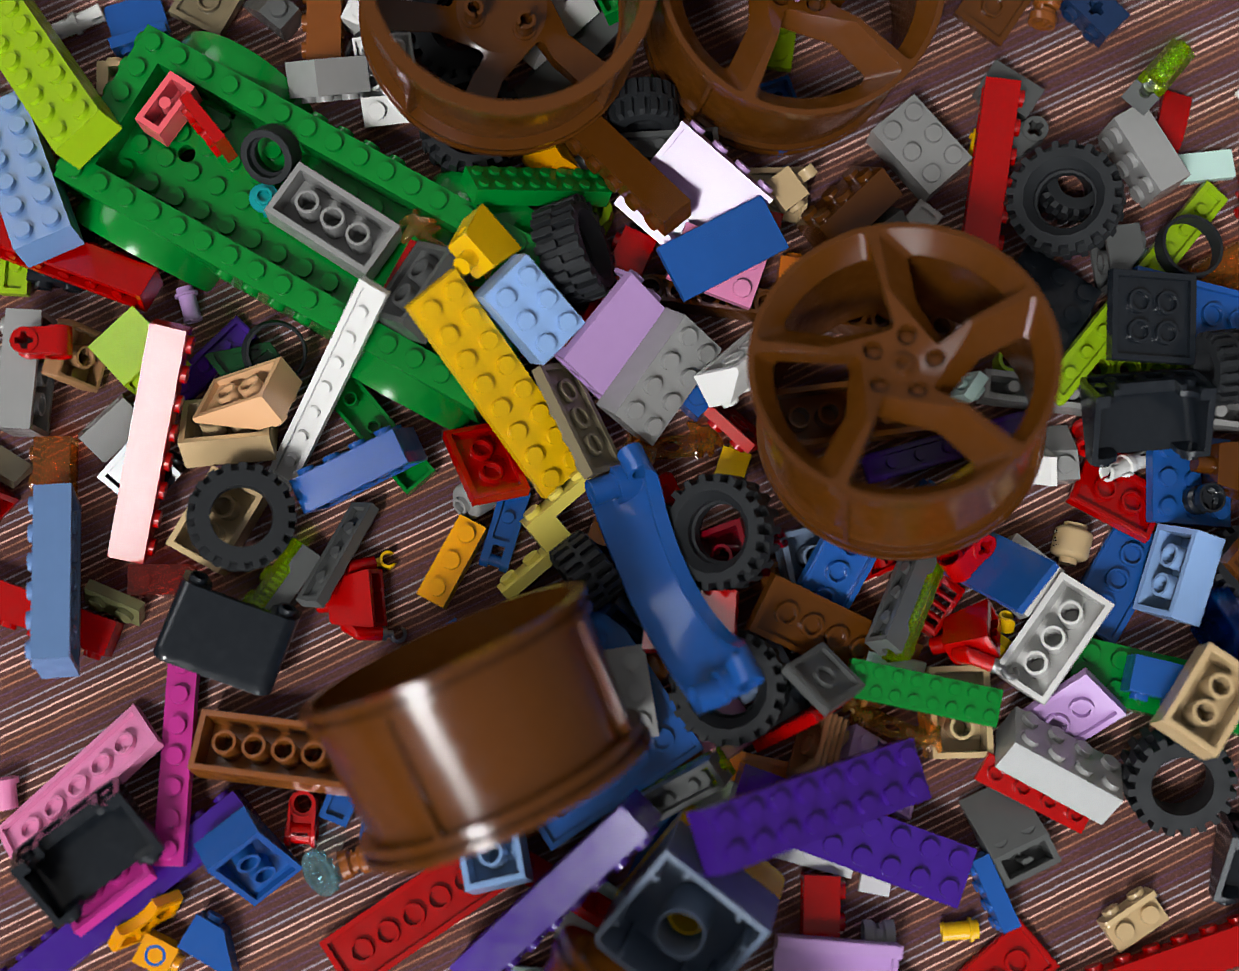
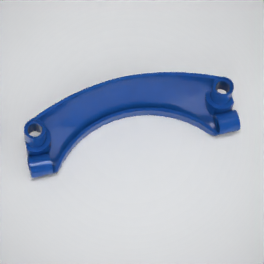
M640 443L628 444L617 454L620 464L611 466L607 474L587 479L585 481V491L592 505L615 569L622 579L624 590L643 629L665 667L689 700L695 712L702 714L729 704L731 699L748 694L753 688L763 682L764 675L747 643L724 626L700 593L676 541L658 475L643 446Z

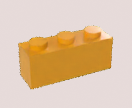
M460 514L416 594L446 610L487 536V528Z

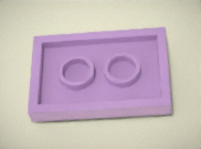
M1086 667L1062 682L1045 706L1037 701H1033L1022 709L1034 713L1039 719L1052 726L1060 727L1066 734L1077 740L1084 741L1127 715L1126 707Z

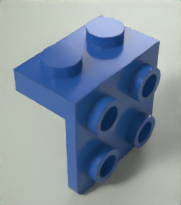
M125 0L109 5L104 9L112 36L108 38L111 50L119 58L123 59V57L129 55L134 47V40L137 34L144 31L148 24L173 37L161 0Z

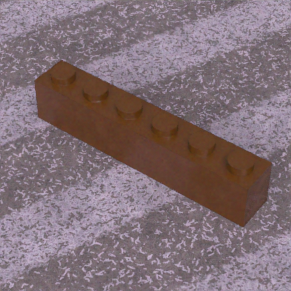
M602 116L584 131L565 142L569 151L575 156H581L588 169L593 174L598 173L612 192H618L633 212L637 210L644 217L648 227L653 231L658 230L665 237L691 216V200Z

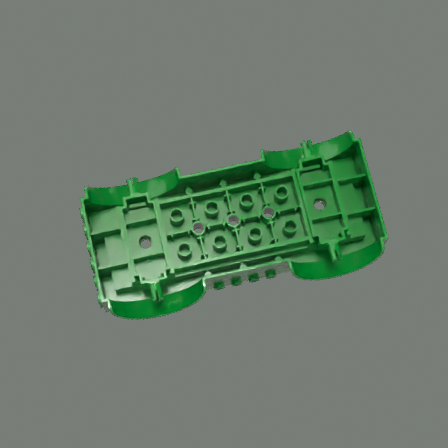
M149 24L144 31L137 34L131 52L128 56L123 57L114 79L109 81L103 89L102 99L122 126V129L82 168L77 169L61 157L56 163L53 174L80 201L74 215L77 222L142 260L203 291L209 292L221 279L329 341L359 279L269 222L268 218H264L263 213H259L252 208L249 202V193L254 186L261 183L249 175L241 160L242 142L251 131L271 123L282 125L291 131L298 140L302 150L301 163L401 226L403 239L373 280V282L384 287L410 239L416 242L422 241L448 247L462 220L480 206L472 204L460 182L462 172L445 171L437 174L430 180L406 167V162L398 156L391 154L388 157L379 152L380 148L368 140L361 142L354 138L355 135L343 126L336 128L328 124L329 120L320 113L313 111L309 103L302 104L301 98L290 99L287 78L259 55L237 42L206 31L191 32L180 42ZM170 71L197 89L203 100L200 106L225 135L238 155L230 163L222 155L217 158L188 121L169 147H166L143 132L135 120L137 114ZM262 138L258 143V152L261 160L272 170H282L284 168L282 149L270 138ZM195 150L196 155L192 161L184 162L181 160V156L185 151ZM284 181L282 183L275 184L272 186H274L278 191L284 183ZM485 205L522 247L515 254H527L540 269L539 263L541 262L539 256L535 255L533 248L536 245L531 239V232L533 230L530 227V220H533L531 214L534 210L529 206ZM506 261L479 279L471 275L468 285L481 287ZM376 322L350 375L351 377L447 429L467 427L471 420L478 424L481 422L483 416L429 341L421 346ZM494 323V325L499 330L505 341L508 343L512 351L519 359L522 353L515 347V345Z

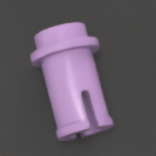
M193 285L177 288L175 299L179 300L184 324L202 321L203 318L196 298L198 291L194 290Z

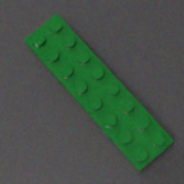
M465 166L460 181L473 205L545 206L579 193L580 196L583 195L586 198V202H590L592 207H607L612 191L598 173L593 174L589 169Z
M350 376L334 409L358 438L365 439L366 441L374 438V432L389 425L391 428L397 426L361 382ZM426 460L392 478L410 496L437 472Z
M855 658L849 659L848 667L866 685L862 692L853 697L854 699L997 728L1003 696L1002 689Z

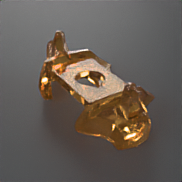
M413 209L412 213L404 216L398 224L401 228L407 226L402 235L401 243L406 244L415 236L416 239L422 242L426 240L432 244L448 247L432 237L433 234L441 229L440 226L435 225L437 220L421 217L418 209ZM492 270L486 273L484 277L489 278ZM472 275L469 278L470 283L476 280Z
M687 420L686 425L691 431L689 434L659 437L652 446L627 433L626 442L622 448L631 443H640L650 462L654 464L656 460L695 456L696 459H702L705 452L711 458L714 454V445L716 444L722 448L724 442L722 437L709 425ZM670 443L683 446L673 452L664 449V446Z
M853 698L843 706V713L851 710L850 725H855L858 722L859 726L867 727L894 740L913 737L916 748L918 746L922 747L924 758L930 755L933 746L937 753L942 752L943 743L940 735L942 726H936L925 713L917 712L919 725L913 726L881 712L879 707L883 704ZM884 724H892V725H895V726H897L900 730H899V731L889 730V729H887V728L884 726Z

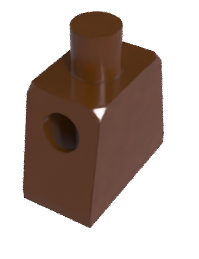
M1239 442L1212 444L1210 456L1190 460V470L1202 473V484L1212 482L1219 484L1226 496L1239 500Z

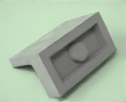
M123 394L119 395L78 433V438L102 462H107L128 442L134 410L131 402Z

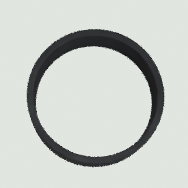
M1186 214L1174 218L1159 231L1155 239L1154 249L1157 261L1167 273L1197 275V280H1200L1215 270L1223 257V242L1218 230L1208 220L1197 215ZM1187 224L1204 234L1212 252L1211 263L1205 272H1189L1174 263L1166 248V235L1170 226Z

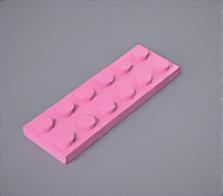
M132 704L0 824V840L10 859L13 852L27 839L109 780L118 777L124 784L165 746L141 708Z

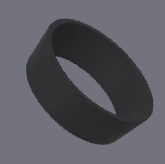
M268 320L257 324L247 333L241 351L245 368L253 366L249 357V346L252 338L259 330L272 325H280L291 329L299 337L303 346V359L299 368L295 371L297 376L301 373L307 360V346L302 334L294 326L280 320Z

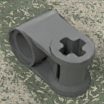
M1031 116L1021 122L1019 136L1013 138L1012 148H1017L1015 163L1037 148L1047 136L1049 126L1044 118ZM1030 130L1032 132L1036 130L1038 134L1036 135L1034 133L1030 135L1028 131Z

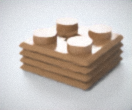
M59 318L57 324L73 327V358L67 360L44 359L41 374L77 389L97 393L106 366L88 346L102 332L75 320Z
M832 713L819 723L798 732L786 776L790 777L842 759L840 758L842 747L847 743L850 732L847 730L848 719L844 720L843 716H838V713Z

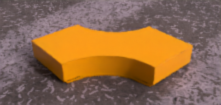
M177 889L151 899L149 904L140 913L125 923L116 926L108 941L111 951L116 952L141 942L147 932L165 920L174 917L184 898L180 890Z

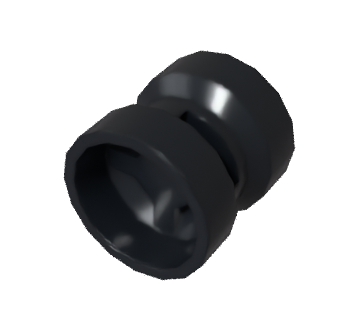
M1213 482L1190 486L1184 491L1182 497L1185 510L1193 515L1218 512L1224 507L1226 501L1223 488Z

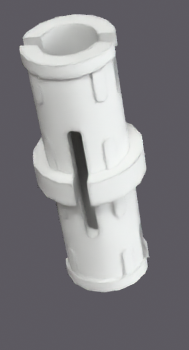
M97 3L76 14L71 12L67 14V18L53 23L51 26L62 40L76 33L78 36L83 34V30L105 22L106 17Z
M1146 451L1133 454L1125 453L1117 456L1116 462L1110 464V466L1099 467L1100 477H1106L1103 481L1111 482L1119 477L1127 478L1133 476L1137 470L1146 468V455H1143L1146 454Z

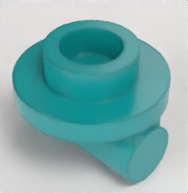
M261 183L254 186L249 193V202L252 208L259 213H263L264 218H268L264 209L276 194L277 189L272 185Z

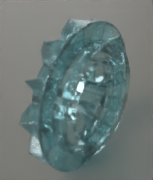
M313 849L305 853L302 858V871L308 885L315 892L325 897L331 896L339 890L341 877L337 874L339 868L334 866L333 858H327L324 850L318 851Z

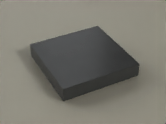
M821 642L786 664L781 671L824 717L862 692L866 686L824 642Z

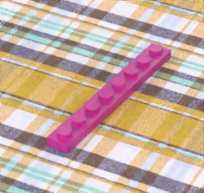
M171 664L167 666L162 742L165 746L161 749L155 831L165 844V850L162 851L163 855L152 864L155 867H187L193 773L187 769L197 729L200 675Z

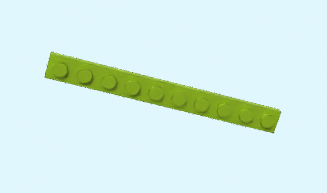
M1207 180L1199 186L1174 218L1192 214L1211 222L1228 199ZM1175 224L1170 226L1167 232L1166 248L1176 265L1202 233L1193 226ZM1155 242L1134 267L1142 266L1165 272L1157 261L1154 249ZM1107 301L1063 354L1062 378L1056 401L1058 406L1064 405L1080 386L1081 377H1087L1106 353Z

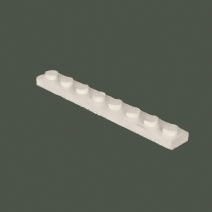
M365 276L359 279L277 451L276 460H273L268 472L272 470L276 473L278 479L282 483L285 482L289 487L288 491L290 492L293 489L289 481L298 477V470L306 467L391 293Z

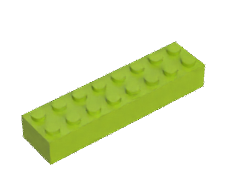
M0 0V70L53 151L74 167L80 169L122 129V126L34 0Z

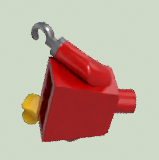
M386 550L381 553L379 558L369 556L351 560L344 575L340 578L332 592L330 600L324 608H316V611L318 613H329L330 623L340 625L342 632L356 640L386 641L387 638H390L392 642L397 644L405 641L407 631L404 627H401L403 636L398 640L394 637V631L387 630L386 627L387 615L382 569L391 570L395 567L396 563L386 565L383 563L382 558L394 553Z
M989 599L969 605L946 616L943 619L942 635L929 639V647L933 655L946 652L954 665H973L991 673H995L997 670L1008 680H1015L1019 676V670L1016 667L1013 668L1014 674H1010L1006 671V666L1000 664V659H998L1000 658L1001 632L1006 634L1014 632V616L1009 610H1003L997 614Z

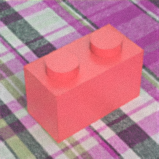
M170 71L135 117L143 132L169 147L188 121L180 111L184 108V105L178 97L188 90L199 104L203 101L195 86Z

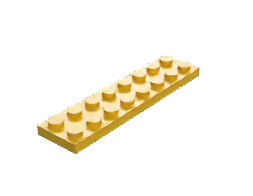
M450 269L404 306V308L540 497L547 499V496L559 485H563L569 479V475L577 469L575 460L568 446L562 440V433L555 419L549 413V407L542 392L457 270Z

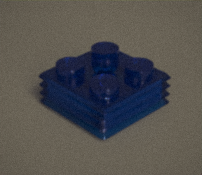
M1223 587L1220 590L1216 588L1215 591L1211 588L1200 627L1191 625L1190 631L1200 645L1211 642L1238 661L1239 598L1235 597L1228 587L1225 590Z

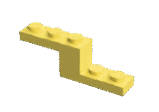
M577 469L569 475V479L563 485H559L547 496V499L539 505L534 504L529 507L523 514L524 518L519 521L541 548L538 551L533 550L528 553L522 561L523 564L516 570H509L500 578V583L496 587L507 599L517 596L553 564L550 560L549 551L571 535L556 516L585 492L586 480L583 479L582 474Z

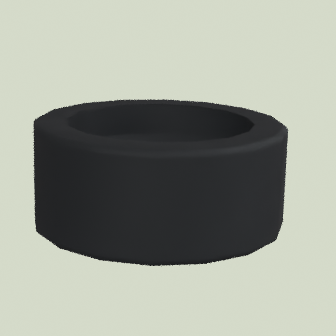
M271 123L260 126L244 138L241 145V160L245 170L252 178L263 184L275 185L285 181L298 162H302V150L298 140L291 131L282 125ZM262 138H270L282 149L284 155V168L282 170H272L261 160L258 152V143Z

